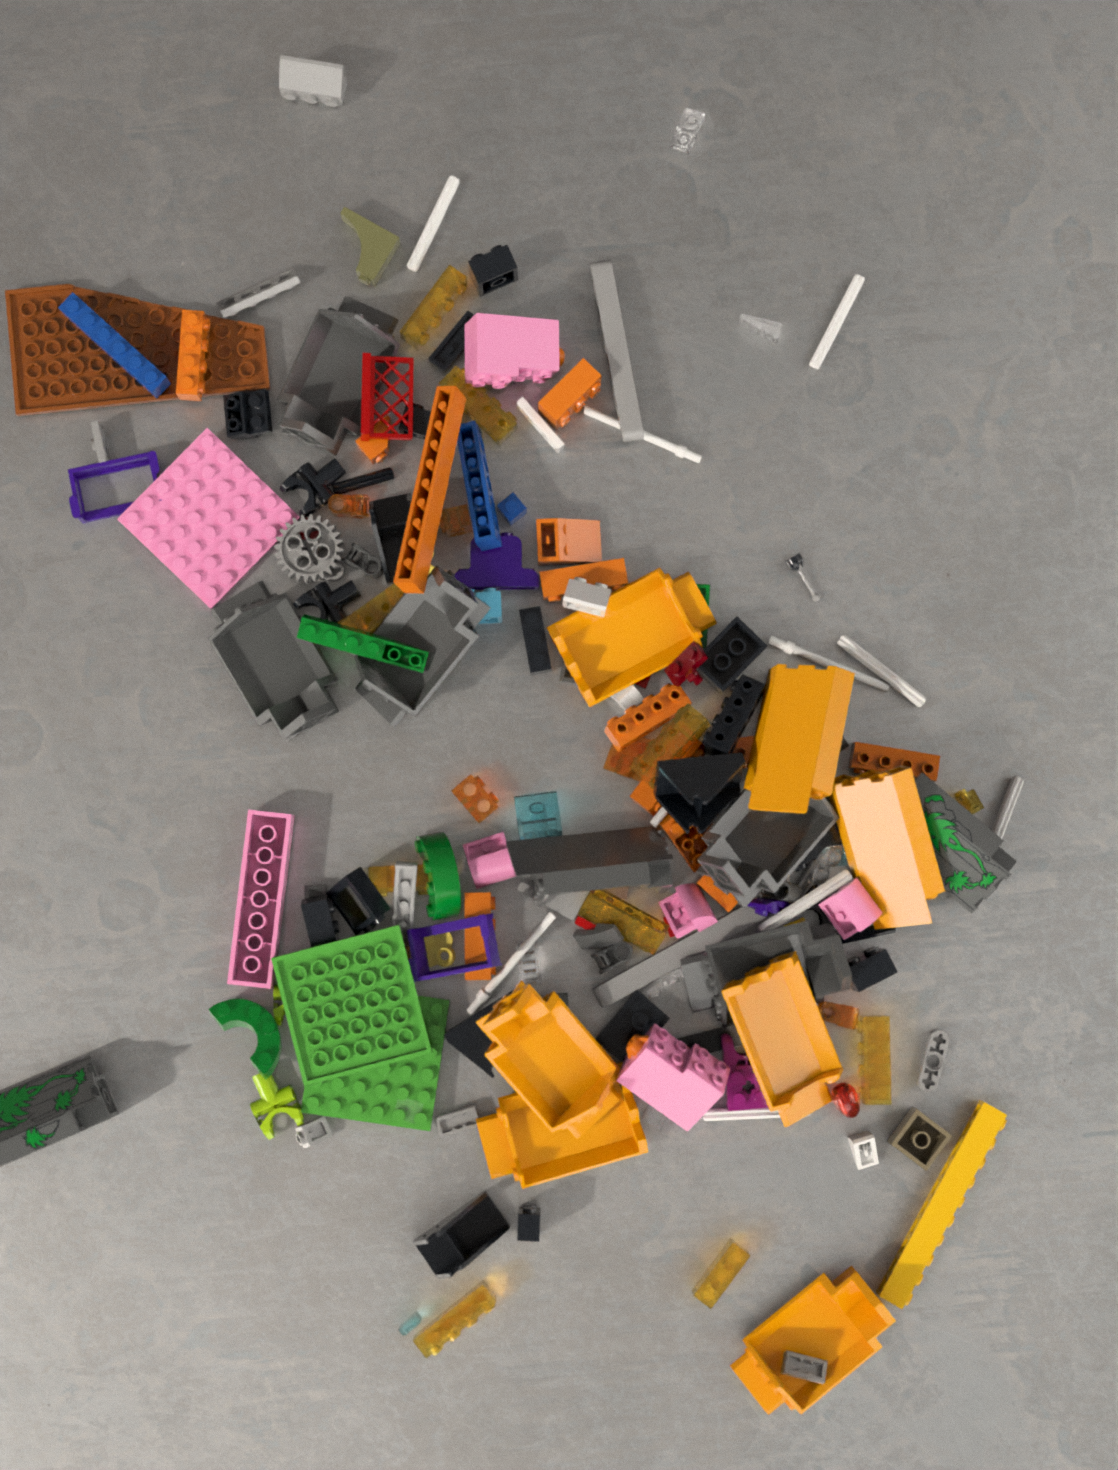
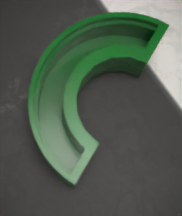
M444 832L416 836L417 840L414 842L416 853L420 854V858L423 859V870L425 874H428L429 882L426 883L429 894V904L426 905L428 917H431L432 921L457 917L461 908L460 882L455 856L448 837Z
M229 999L209 1008L210 1015L224 1032L232 1027H244L256 1034L258 1044L255 1052L250 1057V1061L265 1080L268 1079L276 1069L282 1052L281 1036L273 1016L263 1006L246 999Z

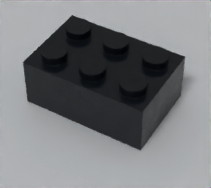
M736 616L703 650L708 659L696 670L714 689L722 694L768 645Z

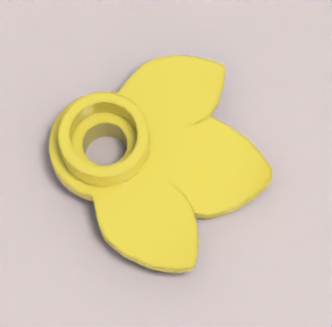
M450 932L424 937L430 968L436 965L447 967L455 961L456 954L452 948L453 937ZM442 952H447L449 954V958L447 960H443L441 958Z

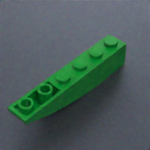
M306 614L302 616L297 634L298 639L421 673L424 672L429 654L428 651Z

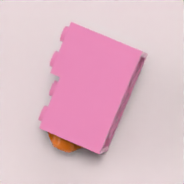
M476 313L464 325L465 383L472 384L473 387L492 385V388L502 389L512 381L523 382L525 380H533V383L538 384L545 383V381L559 371V368L564 363L565 353L559 347V320Z
M654 1024L645 1035H634L626 1046L627 1055L624 1058L616 1081L687 1132L724 1094L730 1068L696 1043L690 1049L684 1042L677 1040L666 1029L659 1027L657 1024Z

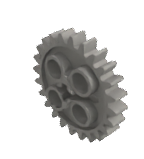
M312 514L309 515L308 520H306L304 515H301V521L299 522L296 518H293V525L286 522L285 524L288 529H280L283 536L276 537L280 544L274 545V548L280 551L274 555L276 558H281L277 564L284 566L282 571L284 573L289 572L288 576L291 579L296 575V581L299 583L304 578L306 584L309 583L310 578L317 583L319 576L326 580L325 573L332 576L331 568H339L335 562L343 560L338 554L344 553L343 548L339 547L344 544L343 540L338 539L341 534L340 532H334L336 526H329L330 521L328 519L322 523L320 515L314 520ZM312 531H319V535L315 539L309 538ZM300 533H304L305 538L311 546V550L318 561V565L314 564L311 555L307 552V547L303 542ZM295 540H299V546L295 549H291V543ZM323 549H327V556L324 558H320L318 556L319 552ZM309 559V564L306 567H300L301 560Z

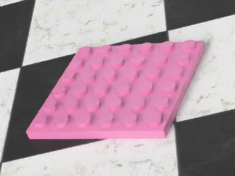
M206 428L117 520L212 609L278 542L276 537L283 536L280 529H288L285 523L293 525V518H296L298 521L300 517L218 437Z

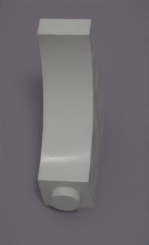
M520 882L517 890L533 898L532 888H535V886ZM590 891L549 895L543 905L573 921Z

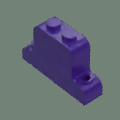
M510 532L500 533L502 547L481 551L473 538L470 542V568L458 569L455 573L457 580L474 590H483L485 588H496V590H539V575L533 568H522V543L517 536H513V533Z

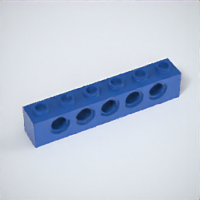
M475 420L466 422L460 426L457 443L475 543L481 551L502 547L482 431Z

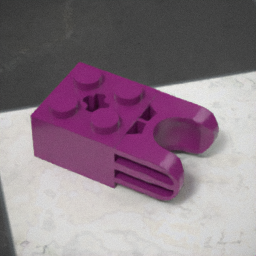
M728 1033L722 1034V1060L730 1068L725 1087L728 1111L769 1108L747 1053L737 1052L734 1048L732 1037ZM746 1081L752 1084L748 1090L742 1088L743 1085H746Z

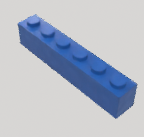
M73 292L58 307L72 323L156 399L171 385V382L161 371Z

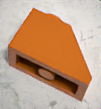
M389 415L385 416L384 419L392 425L391 417ZM379 421L374 426V433H384L388 428ZM361 436L355 440L357 447L372 465L376 462L379 464L387 458L390 440L369 439V441H361Z

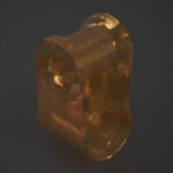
M336 494L331 496L328 501L329 510L335 517L369 518L367 513L368 495ZM340 501L344 504V507L341 510H334L332 508L333 504Z
M825 1001L818 1004L824 1021L834 1023L837 1026L856 1029L860 1012L859 1008ZM824 1008H829L832 1011L831 1015L827 1014L826 1016V1013H823Z

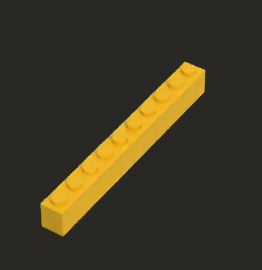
M981 1100L978 1101L876 1290V1293L881 1298L901 1309L911 1302L913 1297L912 1291L915 1285L918 1286L921 1283L923 1270L932 1263L934 1258L933 1252L936 1246L939 1247L944 1240V1231L953 1224L955 1219L953 1215L956 1209L961 1208L963 1205L965 1192L974 1185L976 1180L974 1176L977 1170H981L984 1166L986 1153L995 1146V1137L998 1131L1004 1129L1007 1122L1005 1119L1007 1114Z

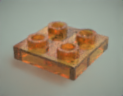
M643 737L619 753L612 744L603 769L641 782L648 772L658 742Z

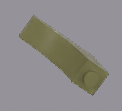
M344 206L340 213L342 221L355 231L361 242V256L356 268L358 280L369 286V284H372L376 287L401 244L400 238Z

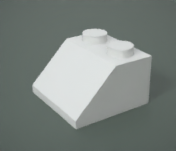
M574 577V580L569 579L563 598V607L604 617L611 594V589H607L608 585L598 582L595 585L588 584L586 579Z

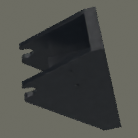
M411 493L369 502L372 528L387 585L395 584L394 577L411 505Z
M742 753L657 761L653 791L655 799L687 834H689V827L691 826L695 827L698 833H704L740 794L742 770L745 765L744 756Z
M514 990L510 991L509 993H507V994H505V995L508 996V995L512 994V992H513ZM501 998L444 1033V1037L449 1044L492 1078H494L492 1072L493 1064L484 1055L492 1041L477 1025L476 1021L492 1012V1007Z
M485 1190L413 1242L437 1278H451L456 1272L466 1268L510 1229V1225Z

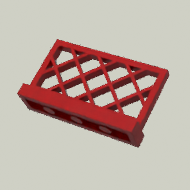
M362 353L361 441H369V439L412 440L413 357L371 356V353ZM375 362L385 363L389 368L381 375L375 369ZM400 363L409 364V371L404 375L395 368ZM391 371L400 378L393 385L384 378ZM380 381L388 387L383 394H380L375 389V385ZM402 381L409 387V390L403 396L395 389ZM391 391L399 398L393 405L384 398ZM379 401H382L388 407L381 415L374 409V406ZM401 402L408 407V411L403 416L395 409ZM391 411L399 418L393 425H390L384 419ZM379 421L388 428L384 433H374V426ZM403 422L408 427V434H399L394 428Z

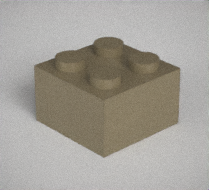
M912 1106L887 1142L927 1171L952 1135Z

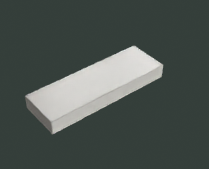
M521 397L517 401L519 411L557 453L564 450L565 444L530 404Z

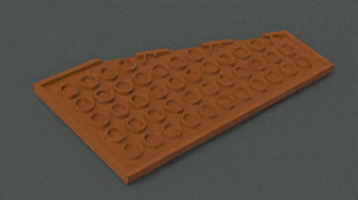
M71 284L5 290L15 412L17 416L180 400L176 395L181 320L182 310L188 309L159 305L123 295L80 288ZM72 292L168 378L171 385L157 399L60 311L58 307ZM206 315L210 319V330L207 331L206 338L208 339L209 346L208 352H205L207 371L203 377L205 393L202 394V397L227 395L241 391L247 393L262 389L271 390L264 326Z

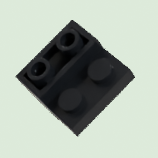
M262 389L248 393L241 391L223 395L228 438L253 439L259 438L258 435L273 432L268 390Z

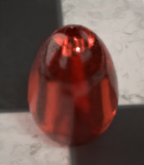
M849 1083L837 1084L831 1093L835 1107L848 1118L856 1117L860 1111V1100L857 1091Z

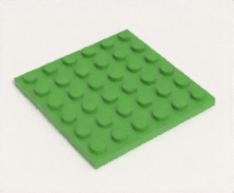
M400 924L271 958L304 1086L432 1053Z
M418 996L432 1053L307 1085L304 1087L301 1113L431 1131L450 1000Z

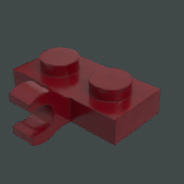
M693 641L664 671L672 684L677 687L686 679L690 683L693 681L698 686L703 681V678L696 669L708 657L699 643Z

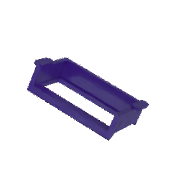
M150 451L68 469L73 494L69 498L72 516L79 519L83 524L120 516L133 502L85 512L79 481L150 465L154 482L159 477L160 471L156 452Z
M494 913L407 930L412 957L409 959L414 982L501 966L502 963H500L493 925ZM480 926L486 951V961L430 971L424 937Z

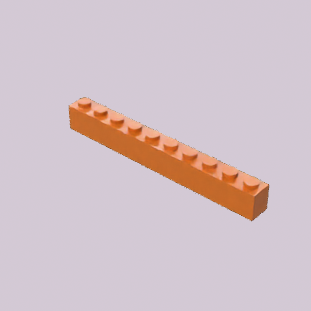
M457 386L436 387L394 577V583L404 593H425L466 403V397Z

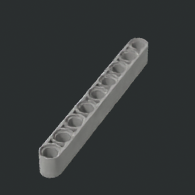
M611 259L591 262L590 272L622 442L644 439Z
M741 906L717 919L718 922L701 932L695 931L594 987L592 991L603 1009L681 966L680 959L705 953V946L726 941L768 918L770 914L761 916L755 914L754 909L748 906L746 908Z

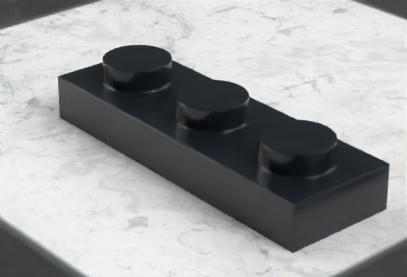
M469 310L428 358L433 365L444 373L448 371L465 350L464 325L474 316Z

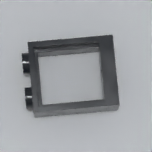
M361 866L346 875L326 892L355 935L361 931L367 933L372 930L377 924L387 918L384 914L391 909ZM349 887L352 889L354 894L357 896V898L360 900V902L365 907L367 912L370 914L369 918L365 916V914L360 909L358 904L355 902L353 897L347 891Z

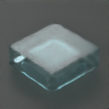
M415 1312L400 1325L399 1332L403 1336H406L421 1323L422 1317L420 1314Z

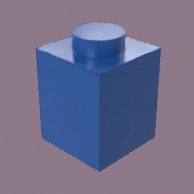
M514 492L497 505V511L510 526L527 514V508Z

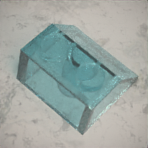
M557 791L514 796L520 840L563 836Z

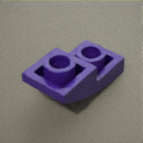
M756 898L747 906L754 909L755 914L767 916L768 913H779L791 905V903L775 899Z

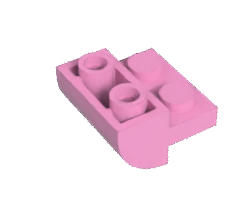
M504 832L463 844L476 889L515 877Z
M857 878L819 903L822 911L844 940L856 932L864 930L882 914L879 907Z
M696 884L679 885L675 887L676 893L658 902L677 939L695 929L701 932L718 922L701 888Z

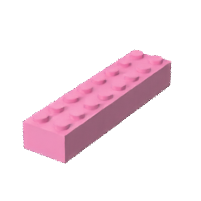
M248 810L227 984L274 988L276 975L271 958L278 956L295 815Z

